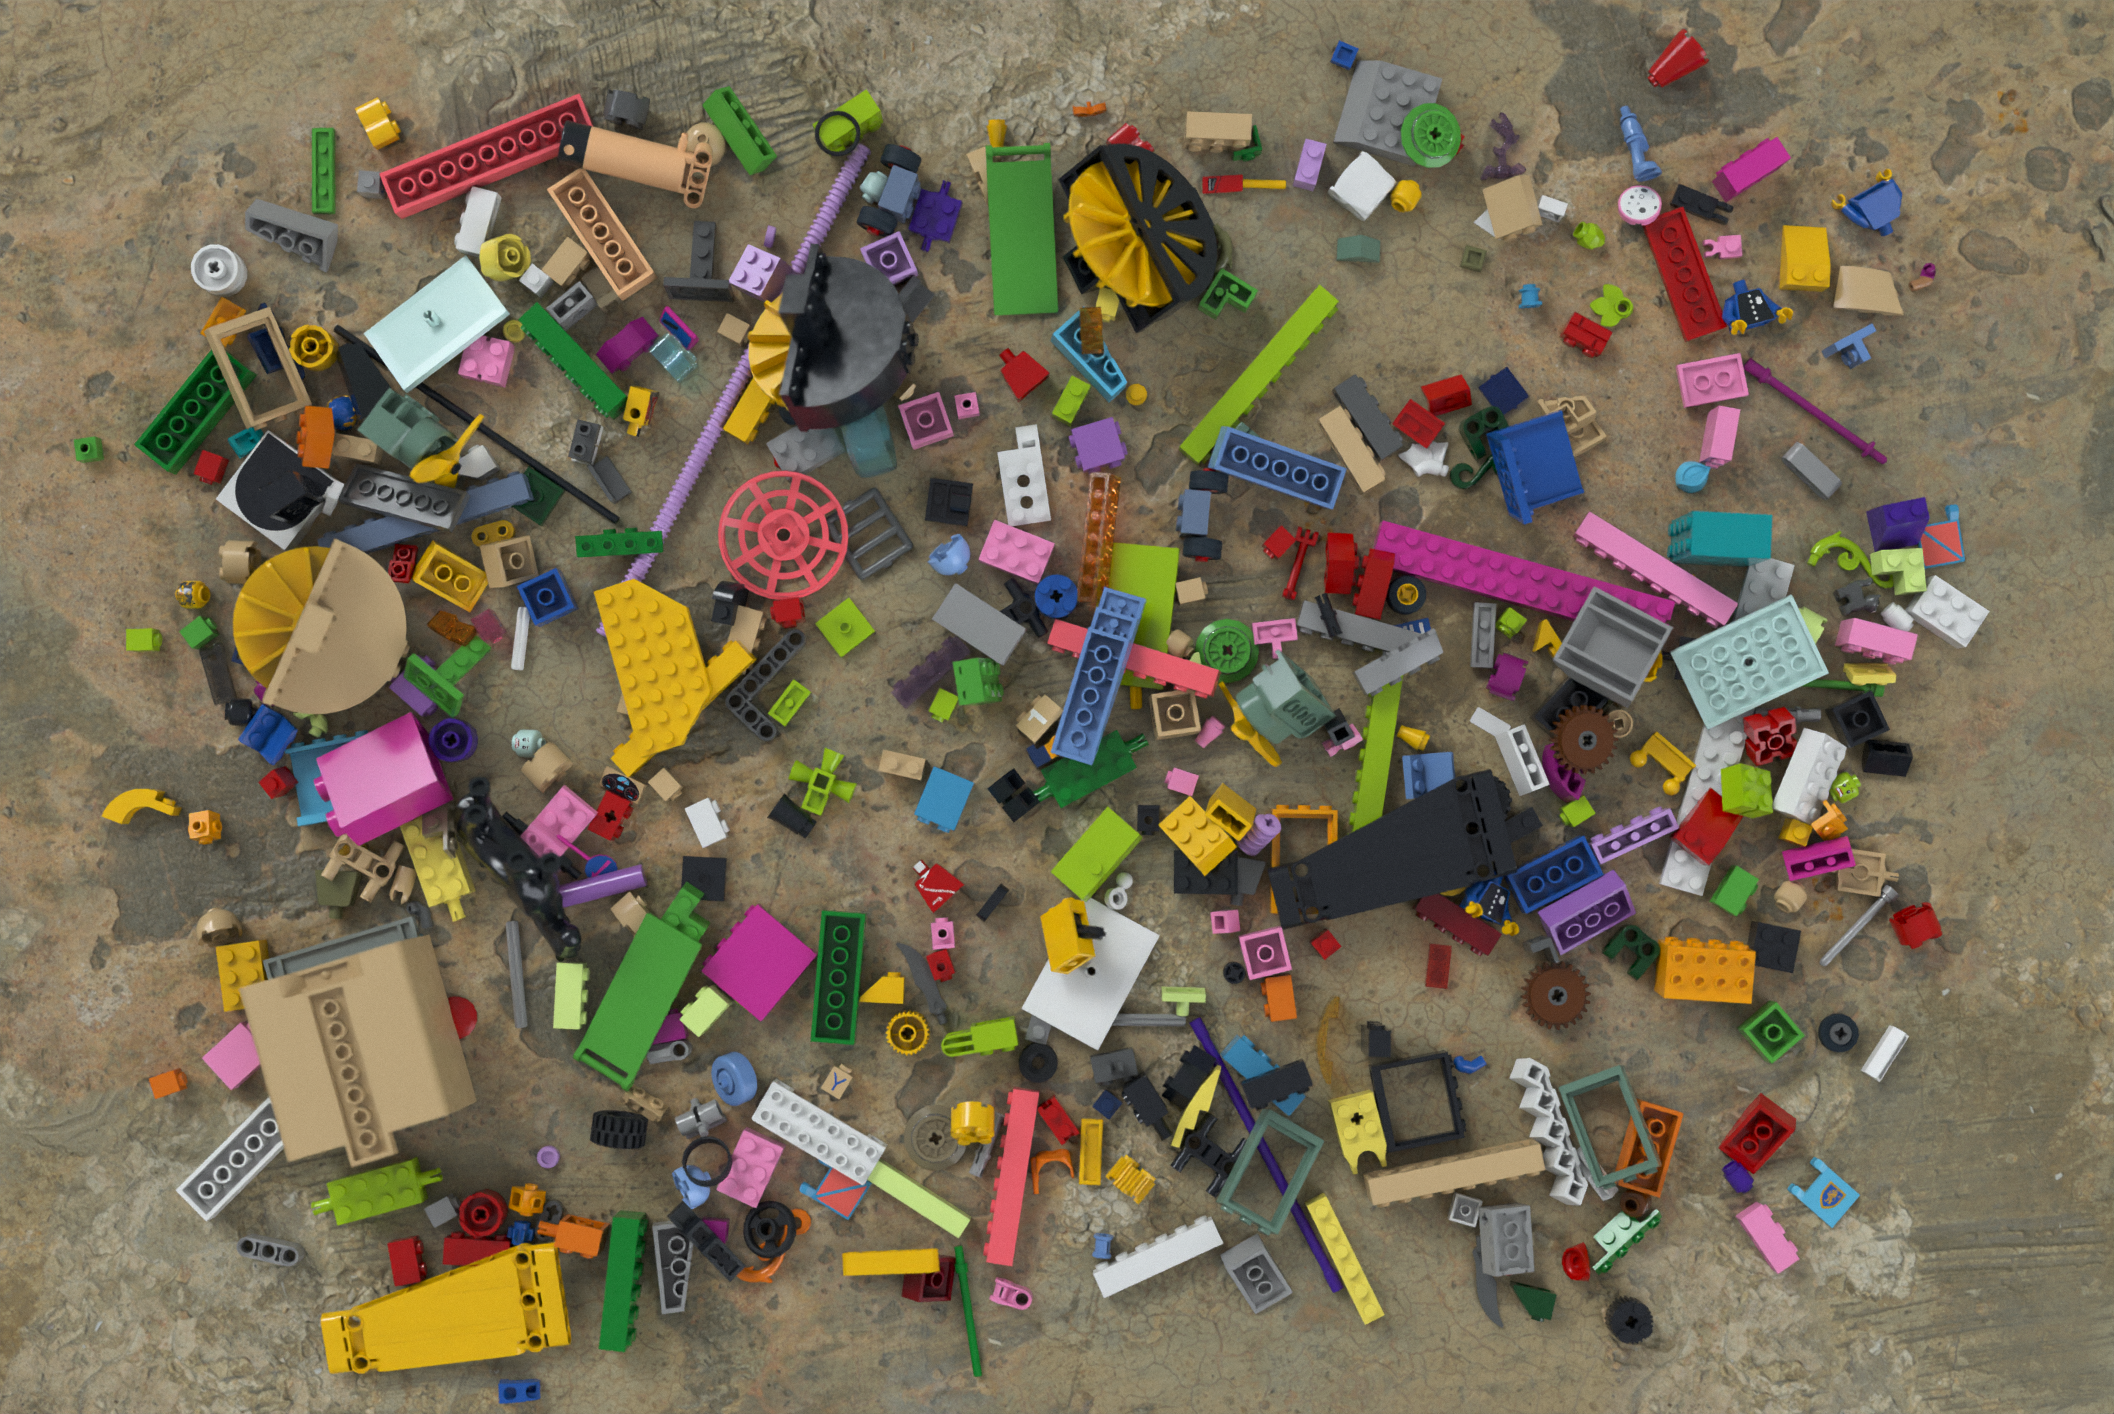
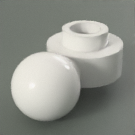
M1122 872L1116 877L1117 887L1110 888L1106 892L1105 903L1110 909H1122L1127 903L1125 889L1130 888L1133 883V878L1129 873Z

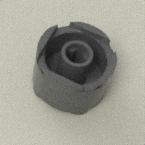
M608 89L603 112L604 120L616 125H622L625 122V124L630 125L632 128L643 130V126L646 125L650 99L644 96L642 99H639L637 94Z

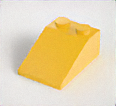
M1783 225L1779 289L1823 292L1829 288L1831 265L1826 228Z
M432 540L411 577L414 582L468 612L472 611L488 585L486 571L435 540Z

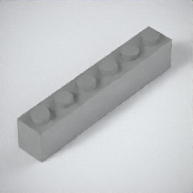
M1305 600L1302 602L1296 627L1300 628L1302 633L1312 635L1313 632L1321 634L1320 638L1333 641V638L1342 640L1341 644L1351 647L1354 644L1362 646V650L1372 653L1375 650L1383 652L1382 655L1421 635V633L1333 609V611L1336 610L1337 612L1335 616L1343 633L1337 635L1334 627H1332L1335 636L1329 638L1324 620L1320 618L1321 612L1318 605Z

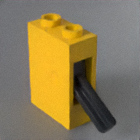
M1073 897L1063 899L1061 903L1050 908L1048 912L1040 916L1051 972L1069 974L1094 958L1095 951L1092 939L1102 940L1103 936H1106L1103 927L1089 925L1084 901L1074 899Z

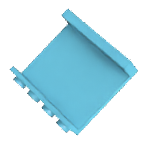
M368 730L355 732L353 737H347V734L333 736L334 740L326 741L325 738L312 740L311 745H304V742L291 744V748L285 749V754H290L294 777L299 782L296 785L301 817H297L298 826L327 822L326 813L334 810L331 800L324 802L314 785V779L321 776L316 758L367 734Z

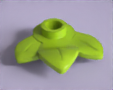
M1610 284L1603 285L1604 297L1595 299L1590 303L1592 311L1602 316L1601 326L1604 327L1617 325L1621 319L1629 317L1633 312L1632 302L1623 296L1620 288ZM1619 305L1625 307V312L1619 311Z

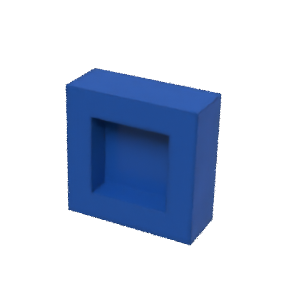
M1339 40L1330 62L1350 70L1359 48Z

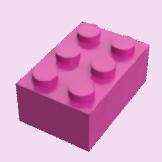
M1778 137L1771 141L1769 138H1766L1754 149L1744 152L1734 162L1730 161L1724 165L1721 170L1716 172L1717 177L1712 183L1726 203L1780 169L1791 157Z

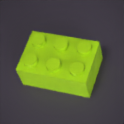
M867 89L834 110L846 112L856 119L860 127V141L864 138L863 135L869 131L871 133L875 132L883 123L881 110ZM839 115L832 116L822 123L819 137L821 143L827 149L841 152L846 150V146L854 143L856 129L848 118ZM818 121L812 124L814 131Z

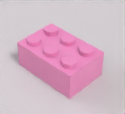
M994 520L978 560L980 563L1038 585L1041 582L1055 543Z
M1851 618L1841 621L1835 646L1841 647V651L1854 654V652H1860L1862 657L1875 659V657L1883 658L1884 663L1896 665V663L1912 660L1918 634Z
M746 1127L732 1154L731 1171L726 1179L719 1183L716 1190L756 1208L762 1199L786 1145Z

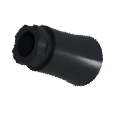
M785 793L767 817L798 835L799 833L804 839L817 823L815 819L810 817V814L796 805Z

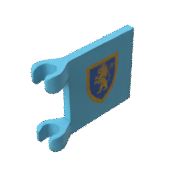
M1813 1157L1810 1164L1821 1174L1805 1192L1793 1183L1790 1184L1787 1190L1827 1225L1833 1228L1860 1195L1823 1161Z

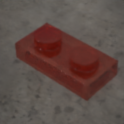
M1429 943L1425 987L1447 989L1452 951L1451 945Z

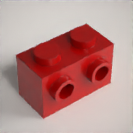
M799 597L773 601V607H770L771 618L777 624L784 627V629L797 627V623L806 622L803 600Z

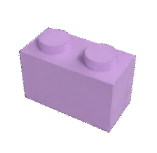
M1305 139L1293 186L1310 191L1314 190L1326 148L1325 143Z

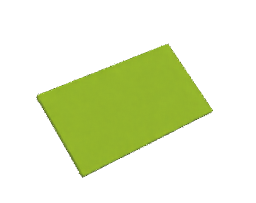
M1103 541L1096 607L1099 606L1104 587L1147 599L1134 644L1168 654L1166 641L1171 632L1180 549L1177 547L1169 548ZM1129 670L1125 671L1120 685L1164 690L1163 685L1153 682L1154 678L1146 676L1145 680L1133 676L1134 672Z

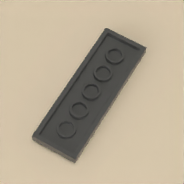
M356 463L338 500L341 504L452 533L470 495L468 492L431 482L417 483L408 476Z

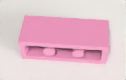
M1756 1201L1735 1217L1770 1268L1779 1274L1799 1260L1796 1254L1798 1250L1792 1241L1785 1239L1783 1236L1785 1231L1778 1222L1774 1223L1771 1218L1773 1213L1768 1206Z

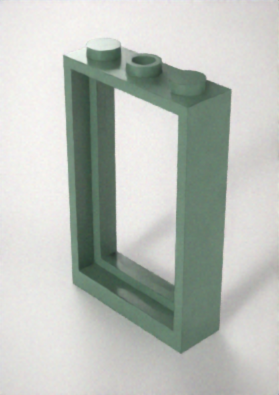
M1623 1065L1609 1068L1558 1087L1596 1188L1603 1187L1604 1190L1615 1187L1616 1181L1623 1179L1624 1183L1637 1179L1636 1174L1644 1172L1646 1176L1658 1172L1656 1167L1662 1166ZM1618 1081L1648 1161L1603 1176L1574 1096Z
M1262 1109L1216 1203L1221 1205L1220 1209L1230 1215L1233 1212L1239 1215V1220L1250 1226L1252 1223L1257 1225L1259 1232L1267 1236L1270 1233L1278 1235L1324 1140L1271 1109ZM1267 1126L1307 1147L1271 1221L1231 1199Z

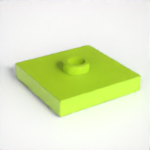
M847 598L815 623L841 658L876 632L850 598Z

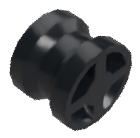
M1232 961L1224 966L1223 976L1229 983L1238 984L1245 978V969L1238 962Z

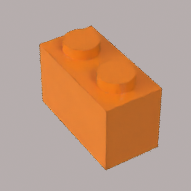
M1283 974L1263 977L1264 982L1260 983L1262 996L1266 995L1267 1004H1263L1265 1017H1269L1271 1022L1297 1018L1291 975Z

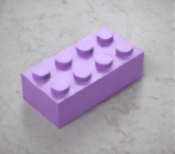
M1611 870L1537 913L1547 936L1551 937L1554 948L1562 955L1636 914L1625 883L1614 870Z

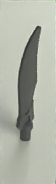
M897 943V947L902 951L909 964L915 985L925 994L929 1012L937 1016L940 1025L947 1023L948 1021L944 1013L947 1005L939 994L926 960L912 947Z
M1477 1235L1476 1246L1472 1253L1476 1264V1283L1479 1301L1490 1320L1502 1328L1503 1323L1497 1305V1282L1492 1275L1483 1273L1481 1237Z

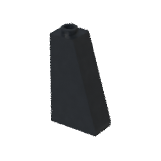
M347 343L338 348L336 357L356 417L361 426L386 391L392 388L361 344L353 345L352 343Z

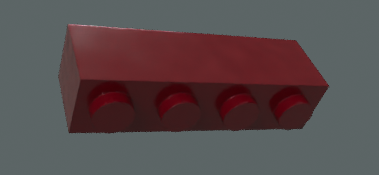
M1440 894L1418 898L1412 907L1413 910L1417 911L1415 916L1425 922L1427 919L1435 923L1434 928L1442 933H1445V931L1453 934L1452 939L1461 945L1465 942L1472 946L1470 951L1480 957L1482 954L1489 956L1502 935L1478 918H1473L1472 914H1468L1464 909Z

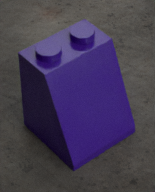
M1925 497L1882 505L1866 511L1875 552L1918 545L1930 519Z

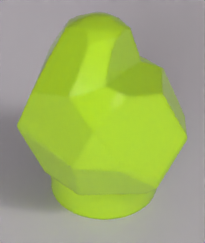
M1580 222L1574 230L1573 236L1577 238V244L1584 248L1592 250L1603 246L1605 243L1604 233L1597 224Z

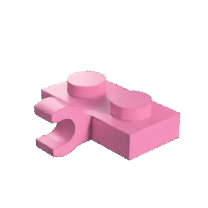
M1295 618L1252 623L1254 645L1272 644L1273 659L1278 658L1275 653L1276 650L1279 649L1282 652L1281 642L1298 640Z

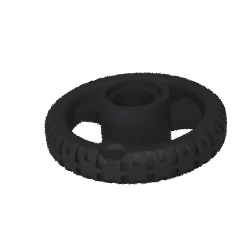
M765 1201L759 1203L756 1208L753 1207L746 1216L743 1225V1235L747 1247L755 1255L763 1258H775L787 1252L792 1246L797 1233V1224L792 1211L783 1203L777 1201ZM773 1208L779 1210V1215L776 1219H761L759 1213L766 1209ZM771 1224L772 1232L768 1234V1227ZM783 1225H787V1236L781 1246L778 1247L776 1241L784 1234ZM753 1228H755L756 1235L760 1239L765 1240L763 1249L754 1241L752 1235Z

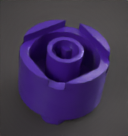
M448 718L440 721L431 729L429 745L437 758L447 762H462L468 760L476 751L478 745L477 731L464 720ZM451 737H455V739H457V742H450Z

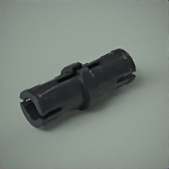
M1328 593L1322 594L1325 603L1322 602L1320 595L1314 597L1321 612L1320 618L1324 620L1329 638L1335 636L1332 627H1334L1337 635L1342 634L1343 632L1335 616L1337 612L1336 610L1333 611Z

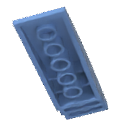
M1104 587L1091 627H1088L1050 753L1093 765L1147 599Z

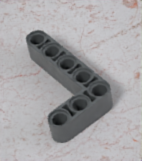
M798 629L790 630L727 695L725 700L728 709L764 741L776 739L778 728L752 701L806 645V635ZM794 634H800L802 637L798 645H792L791 637ZM780 649H784L787 653L786 658L782 661L776 659V653ZM764 665H770L772 669L771 674L766 677L763 676L761 668ZM750 680H754L757 684L753 692H748L746 689V684ZM734 696H740L742 700L741 705L737 708L731 705V700ZM755 711L757 713L756 721L748 722V712ZM769 725L773 729V734L766 738L762 734V729Z

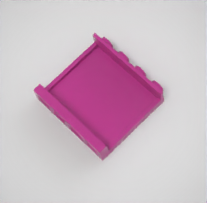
M757 904L756 907L751 905L745 912L746 918L742 923L738 921L730 931L733 934L728 940L723 938L717 945V953L714 956L710 954L702 963L705 967L701 972L761 1022L817 957L818 953L813 948H809L763 909L761 904Z

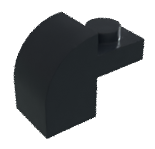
M721 581L717 585L712 599L715 600L711 622L734 626L738 605L746 607L749 590L744 587L745 584Z

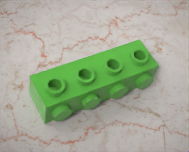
M730 86L716 89L702 104L749 175L764 171L777 157Z

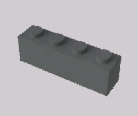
M1354 374L1336 386L1332 393L1342 408L1347 409L1350 413L1352 423L1361 431L1364 441L1372 449L1378 462H1381L1403 446L1401 443L1403 439L1397 430L1393 431L1389 425L1391 421L1387 414L1381 413L1379 410V403L1375 396H1370L1367 392V384L1363 378H1358Z

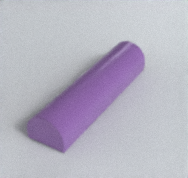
M642 864L560 885L559 893L563 897V908L646 887L648 883Z

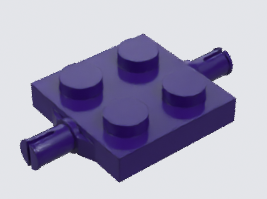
M943 180L940 192L921 189L908 229L910 232L924 237L920 248L922 251L929 252L932 241L940 240L947 243L951 241L963 202L947 195L951 185L948 181Z

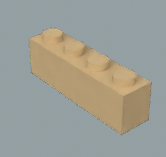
M1339 406L1319 418L1316 423L1343 467L1347 468L1346 472L1362 495L1385 480L1384 475L1386 473L1380 464L1377 465L1375 463L1372 449L1369 446H1365L1361 440L1363 439L1361 431L1357 427H1353L1350 422L1352 420L1350 413L1347 409L1343 410Z

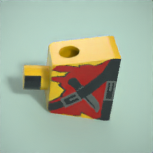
M630 386L623 420L629 421L627 434L639 437L642 425L647 426L650 424L659 392L640 386ZM637 410L640 411V417L637 416Z

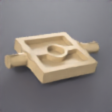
M1852 849L1856 866L1832 871L1836 874V891L1878 897L1881 896V888L1885 880L1897 882L1898 878L1890 876L1899 877L1898 873L1886 872V854Z

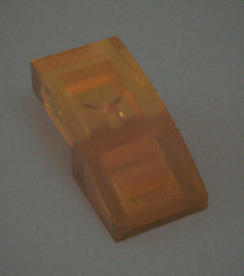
M1101 307L1079 308L1082 354L1103 353Z
M441 610L427 623L428 628L440 636L462 646H466L478 633L476 626L459 622L456 615Z

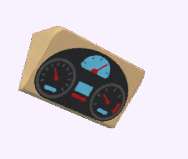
M606 766L599 786L636 804L639 803L647 787L646 784L632 777H627L624 773L610 766Z

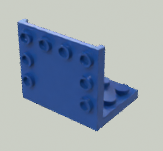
M1562 410L1486 434L1508 514L1525 525L1532 522L1533 509L1585 493L1581 485Z

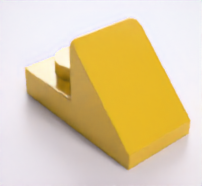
M1547 619L1538 624L1532 652L1548 644L1549 648L1547 650L1551 657L1554 658L1562 642Z

